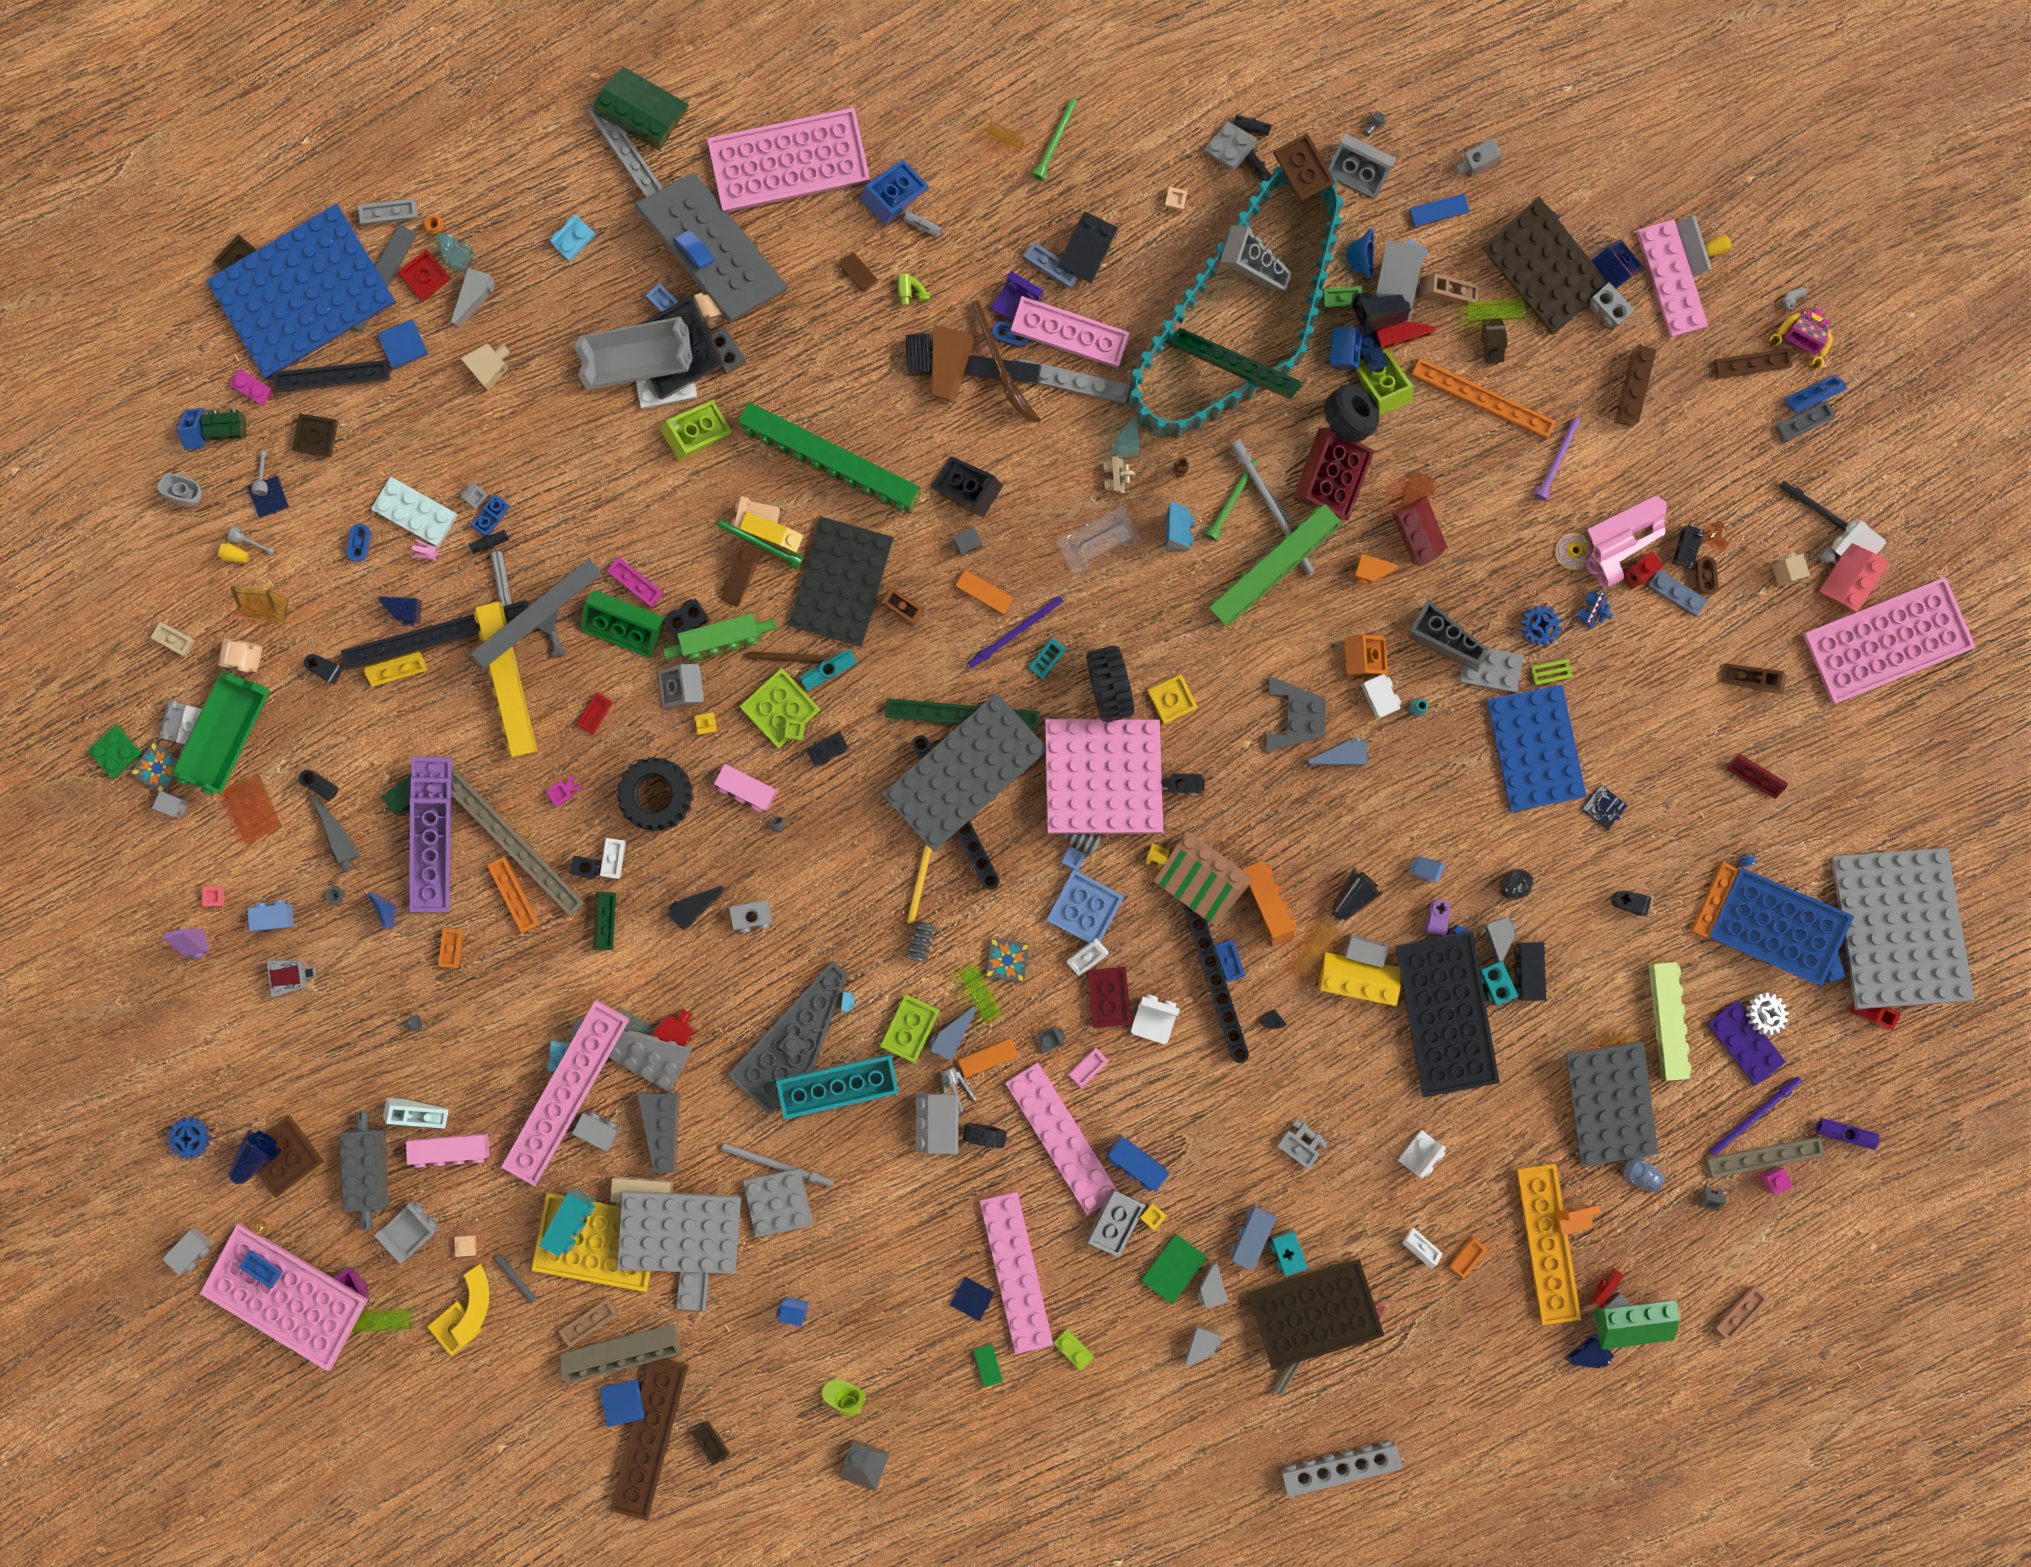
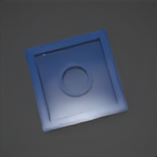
M413 319L378 334L394 370L429 355Z
M638 1379L600 1388L607 1427L645 1419Z

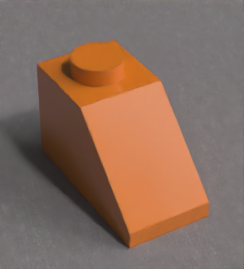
M1361 554L1353 579L1362 585L1372 584L1395 572L1399 565Z

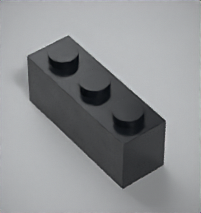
M1544 942L1517 943V947L1514 948V956L1517 958L1518 965L1515 966L1516 978L1518 977V985H1516L1515 990L1519 1000L1546 1001Z

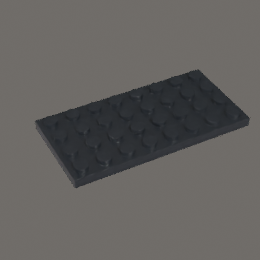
M1473 931L1395 945L1422 1096L1430 1097L1500 1083Z

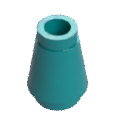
M1415 698L1409 704V711L1415 717L1424 716L1428 710V703L1421 698ZM1419 703H1421V706L1423 707V709H1420V708H1419V706H1418Z

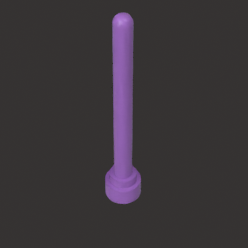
M1578 417L1573 418L1543 484L1537 487L1533 494L1535 498L1541 501H1547L1551 494L1549 487L1580 423Z

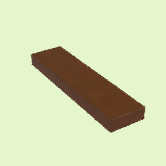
M1790 348L1720 358L1713 361L1716 379L1793 367Z

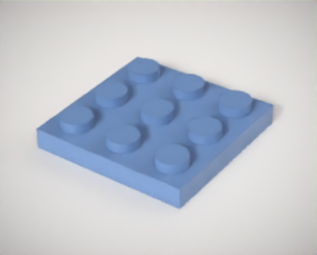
M1073 869L1047 921L1088 943L1095 938L1101 942L1125 896Z

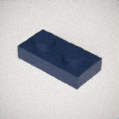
M1374 334L1362 337L1360 354L1370 373L1387 367L1388 360Z

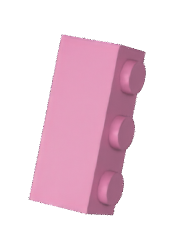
M724 764L714 783L719 786L718 791L726 795L729 792L734 794V799L743 804L745 801L752 803L751 808L762 812L763 809L768 811L778 792L772 787Z

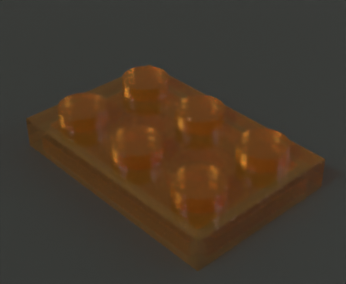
M257 775L222 791L245 844L282 828L260 776Z

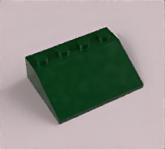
M622 67L603 87L593 106L594 113L661 151L689 104L627 68Z

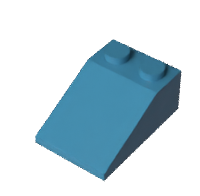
M1170 502L1166 512L1165 550L1188 551L1189 546H1193V534H1190V527H1193L1194 516H1190V509L1175 502Z

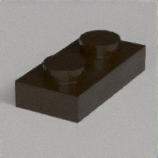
M709 1420L692 1431V1435L713 1466L730 1454Z

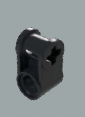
M310 654L304 659V666L307 670L334 685L344 670V667L315 654ZM313 660L316 661V663H318L317 666H314L312 664Z
M1618 891L1612 895L1611 902L1614 907L1636 915L1648 916L1652 897L1629 891ZM1620 897L1625 899V903H1623V901L1620 900Z

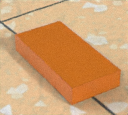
M1471 1236L1449 1263L1448 1267L1462 1279H1465L1488 1249Z

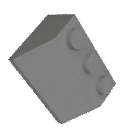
M1345 134L1328 170L1336 180L1376 199L1396 158Z
M936 1092L916 1093V1152L926 1154H958L959 1095Z

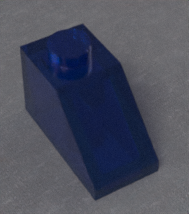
M379 597V602L403 626L413 627L414 623L421 624V600L417 598Z
M1594 1334L1567 1355L1565 1359L1571 1365L1603 1368L1609 1365L1612 1361L1611 1359L1615 1356L1609 1349H1600L1599 1337Z

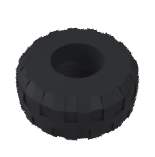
M1342 385L1326 398L1324 405L1326 421L1336 435L1343 438V440L1350 442L1363 441L1376 431L1379 423V412L1371 396L1362 388H1358L1355 385Z

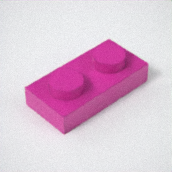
M239 369L229 384L262 406H264L274 391L241 369Z

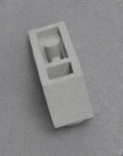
M468 268L451 320L455 327L460 328L489 298L490 292H493L495 282L490 274Z

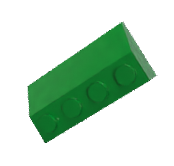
M594 589L585 601L580 631L651 658L662 633L665 617Z
M1677 1300L1594 1309L1601 1350L1673 1341L1680 1322Z

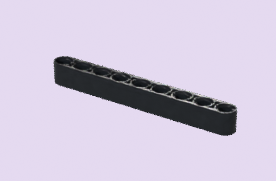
M923 735L916 736L912 741L913 749L919 760L933 749L927 737ZM918 740L926 741L927 744L924 749L916 748ZM969 820L965 825L970 827V832L967 835H962L958 830L956 833L983 886L988 890H993L999 885V877ZM970 842H977L979 844V849L976 852L968 850ZM979 859H985L988 862L985 869L977 867L976 864ZM988 876L996 878V884L992 887L987 886L985 883V879Z
M1183 904L1186 920L1229 1055L1233 1061L1243 1063L1248 1059L1249 1052L1208 923L1195 912L1189 911L1187 906ZM1196 919H1200L1203 922V927L1200 930H1196L1193 927V922ZM1203 937L1209 941L1208 947L1204 949L1199 946V940ZM1208 956H1212L1215 960L1214 965L1211 967H1207L1205 964V958ZM1214 974L1220 976L1221 981L1218 985L1211 983L1210 979ZM1220 993L1226 995V1001L1223 1004H1219L1216 999ZM1227 1011L1231 1012L1232 1020L1224 1022L1223 1014ZM1232 1030L1238 1032V1038L1234 1041L1228 1038V1034ZM1237 1049L1244 1051L1243 1058H1235L1234 1053Z

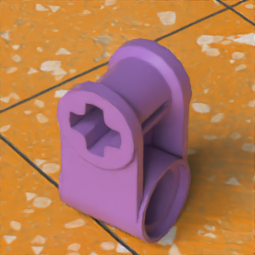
M1436 899L1430 904L1425 934L1440 937L1446 936L1450 905L1447 901ZM1441 904V906L1444 907V910H1440L1439 912V910L1436 909V906H1440Z

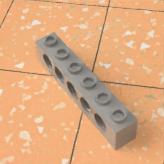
M1384 1440L1376 1446H1361L1360 1450L1353 1451L1348 1449L1342 1451L1339 1455H1324L1319 1460L1307 1459L1303 1461V1464L1299 1465L1295 1463L1287 1464L1280 1470L1286 1494L1288 1497L1403 1468L1395 1442ZM1377 1454H1383L1381 1461H1374V1457ZM1357 1459H1364L1362 1466H1355ZM1340 1463H1344V1470L1337 1471V1465ZM1320 1468H1326V1473L1323 1476L1317 1475V1471ZM1300 1473L1308 1474L1305 1480H1298Z

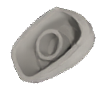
M165 474L157 486L161 496L185 507L198 506L203 496L197 481L178 474Z

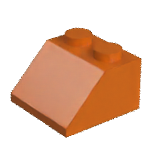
M1357 635L1344 638L1347 676L1388 674L1385 636Z

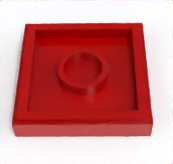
M425 249L397 272L422 302L426 301L452 279L428 249Z

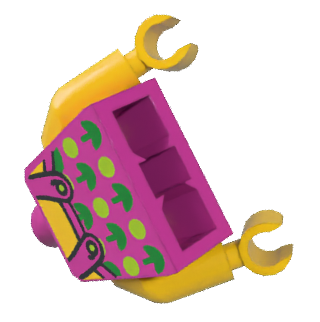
M1820 309L1805 310L1803 314L1796 313L1788 317L1778 329L1779 332L1772 335L1768 342L1772 338H1777L1778 343L1774 346L1776 347L1782 342V336L1785 335L1784 339L1817 355V357L1809 361V365L1813 366L1815 360H1817V368H1821L1824 365L1823 356H1826L1833 342L1831 331L1829 330L1830 322L1822 317L1823 312Z

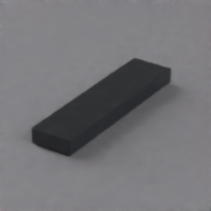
M969 355L964 371L965 375L998 379L999 372L993 358ZM1002 359L1006 371L1010 373L1014 382L1038 385L1042 368L1041 364Z

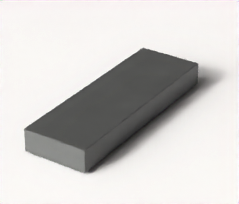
M1826 400L1778 424L1775 428L1782 442L1785 443L1836 416Z

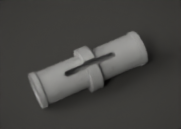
M909 210L905 214L903 222L918 228L920 232L924 231L935 238L939 237L942 231L941 226L928 221L927 217L924 216L922 218Z

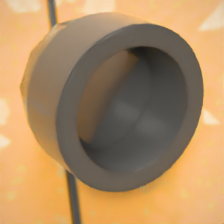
M774 817L769 821L770 827L775 833H781L785 829L783 817Z
M419 1015L410 1017L406 1022V1027L410 1031L422 1030L421 1017Z

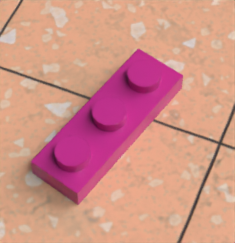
M619 556L607 570L610 575L650 607H653L664 594Z

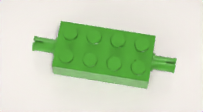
M751 613L678 633L680 644L663 648L666 660L683 655L689 661L698 662L703 660L704 656L716 657L722 655V651H738L740 646H756L759 644V641H762V633L778 630L775 618L758 623L757 618Z

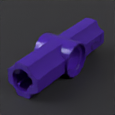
M1820 1118L1816 1125V1134L1872 1150H1875L1879 1145V1134L1824 1118ZM1849 1129L1850 1136L1846 1139L1845 1132Z

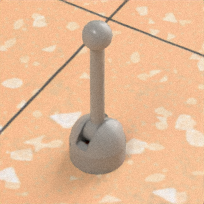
M261 450L259 452L261 457L259 480L253 483L251 493L265 496L267 495L268 487L266 482L263 481V471L267 452Z
M235 526L232 527L228 534V540L233 543L245 541L265 550L269 555L274 553L272 547L267 548L245 538L244 532Z
M1829 546L1822 549L1817 556L1822 562H1832L1835 565L1837 563L1834 559L1835 553Z

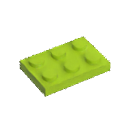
M905 994L880 1047L916 1063L940 1010Z

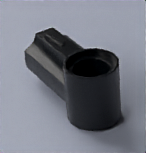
M304 770L299 775V782L302 786L308 787L329 802L338 793L339 787L322 777L317 771ZM309 774H312L314 777V780L311 784L307 782V776Z

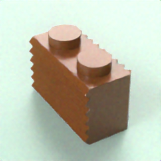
M893 587L882 601L884 607L899 615L900 618L902 617L903 620H906L912 626L917 624L925 612L924 608Z

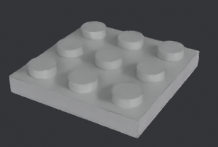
M801 1168L743 1180L755 1237L813 1225Z

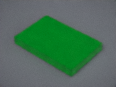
M1175 1233L1141 1281L1173 1304L1205 1262L1207 1256Z

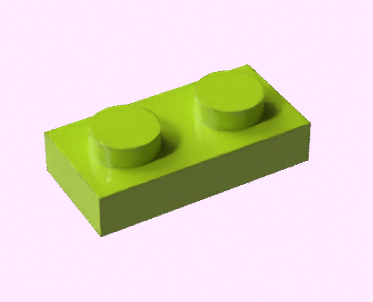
M1068 1328L1053 1341L1080 1371L1095 1358Z

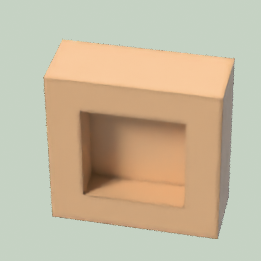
M1169 187L1165 207L1183 211L1188 191Z
M476 1235L455 1237V1257L477 1255Z

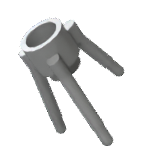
M955 1068L941 1073L942 1078L940 1080L943 1093L948 1094L947 1086H951L953 1094L958 1095L955 1084L959 1083L957 1080L959 1079L974 1102L977 1101L962 1078L960 1071L957 1072ZM959 1098V1111L963 1112V1108Z

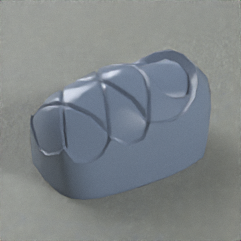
M1629 1159L1623 1168L1624 1179L1639 1189L1656 1193L1663 1186L1665 1175L1644 1159Z

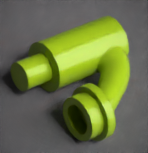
M910 274L897 275L899 299H902V306H909V299L912 298L911 285L918 290L917 298H919L920 302L930 301L931 293L926 292L919 280Z

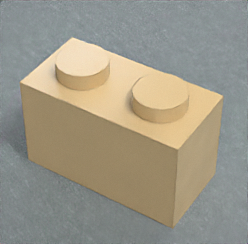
M1795 553L1785 555L1777 559L1778 563L1772 565L1778 587L1810 576L1803 554L1797 556Z

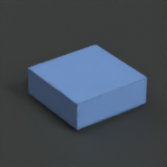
M1069 846L1061 863L1078 871L1087 854Z

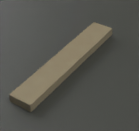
M1816 1136L1706 1158L1705 1161L1709 1178L1712 1179L1825 1156L1821 1137Z

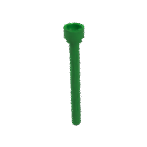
M723 520L717 521L718 527L786 560V563L794 569L799 567L803 558L802 555L792 552L789 554Z

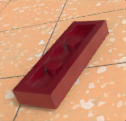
M1737 753L1726 767V770L1774 799L1788 785L1787 782L1740 753Z

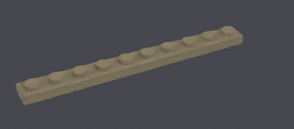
M452 767V796L569 916H572L585 902Z

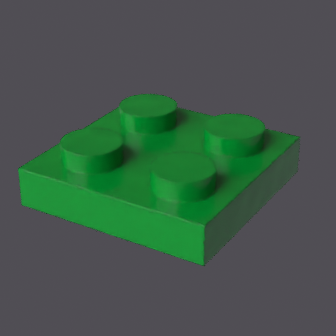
M115 725L87 750L112 779H116L144 754L119 725Z

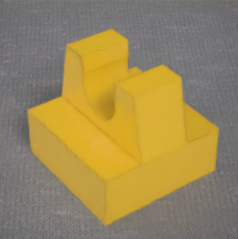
M714 712L695 716L698 735L718 732Z
M1152 843L1147 855L1146 864L1150 865L1151 861L1158 862L1157 869L1160 870L1165 865L1170 850Z

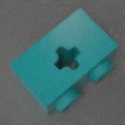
M1293 1229L1271 1236L1272 1242L1269 1245L1272 1253L1277 1254L1279 1261H1276V1265L1280 1273L1283 1272L1285 1276H1289L1308 1269ZM1285 1249H1288L1290 1251V1257L1288 1258L1285 1255H1283L1285 1254Z

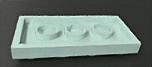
M391 476L372 507L373 511L438 547L458 515Z

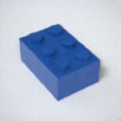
M1121 1134L1107 1152L1108 1160L1117 1168L1122 1166L1127 1176L1133 1180L1138 1178L1140 1185L1149 1192L1151 1190L1156 1192L1170 1173L1166 1167Z

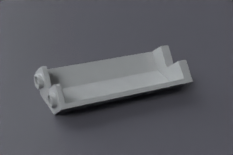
M681 317L579 336L574 348L583 362L578 376L586 390L686 372L692 362L688 327L684 324Z

